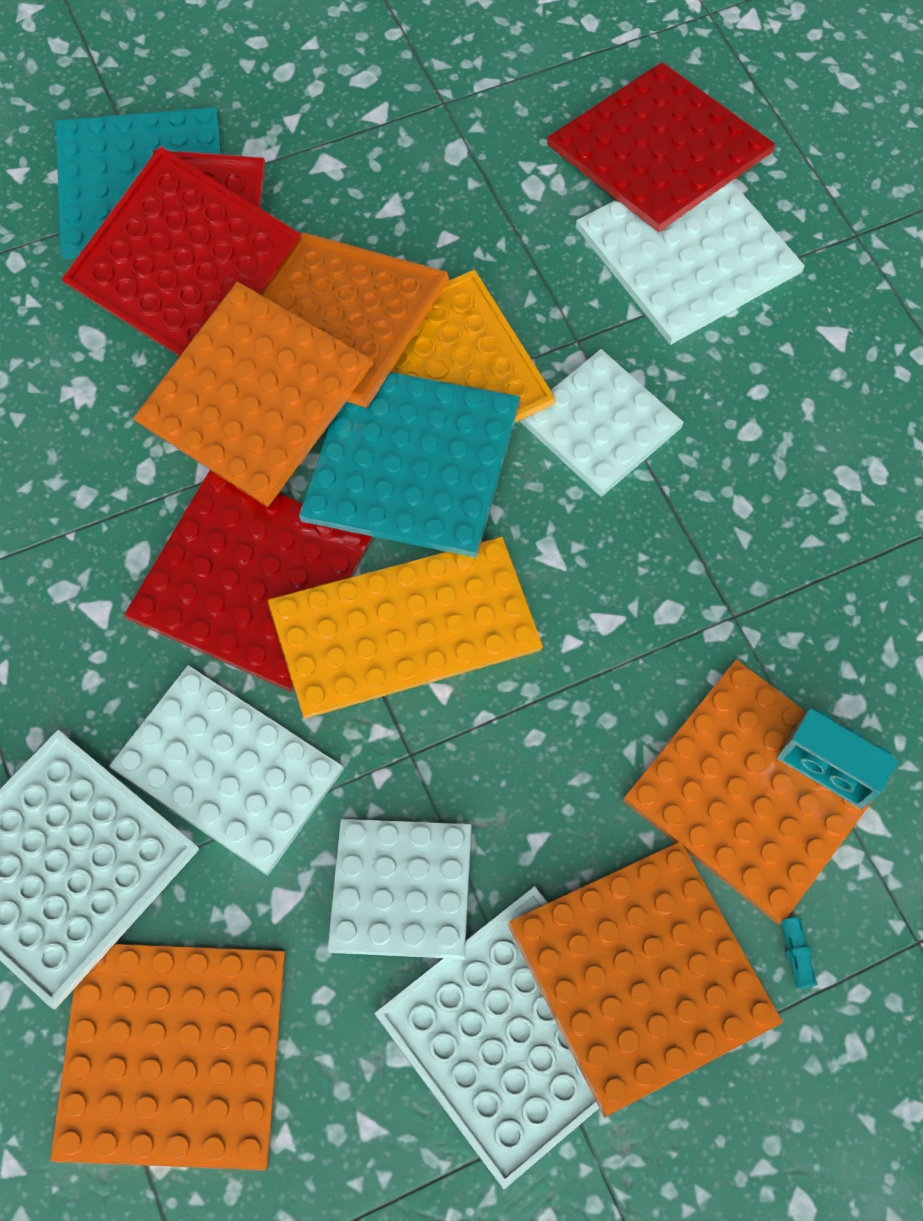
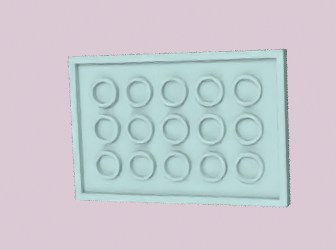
M189 665L109 765L112 771L267 876L344 770L342 765Z

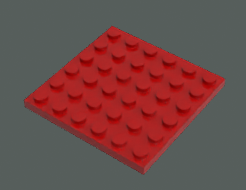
M663 62L547 137V145L658 233L774 152L775 147L773 141Z
M159 146L61 280L74 291L180 357L236 282L262 295L299 244L302 237L297 231Z
M209 470L124 616L129 621L292 693L294 687L270 613L268 600L353 577L373 540V536L301 522L299 515L303 506L302 503L278 493L271 504L266 507Z

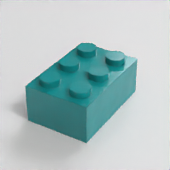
M812 708L795 725L776 759L861 810L882 793L899 762L898 759L891 756V752L888 749L869 743L856 730L848 727L844 728L835 723L827 713L820 710L815 711Z

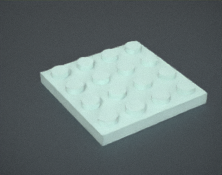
M602 349L551 390L555 397L554 405L520 420L531 433L601 497L680 430L683 425V421Z
M341 819L328 942L329 953L465 959L471 824Z

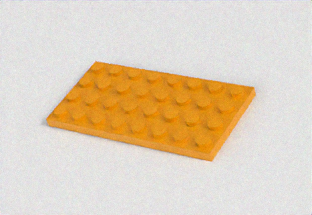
M503 537L481 542L477 558L444 552L268 600L270 613L303 719L535 653L543 648Z

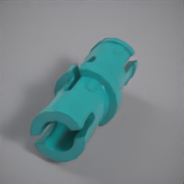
M801 917L781 920L782 923L780 924L788 950L785 951L786 959H790L796 989L818 985L810 957L813 952L812 948L807 945Z

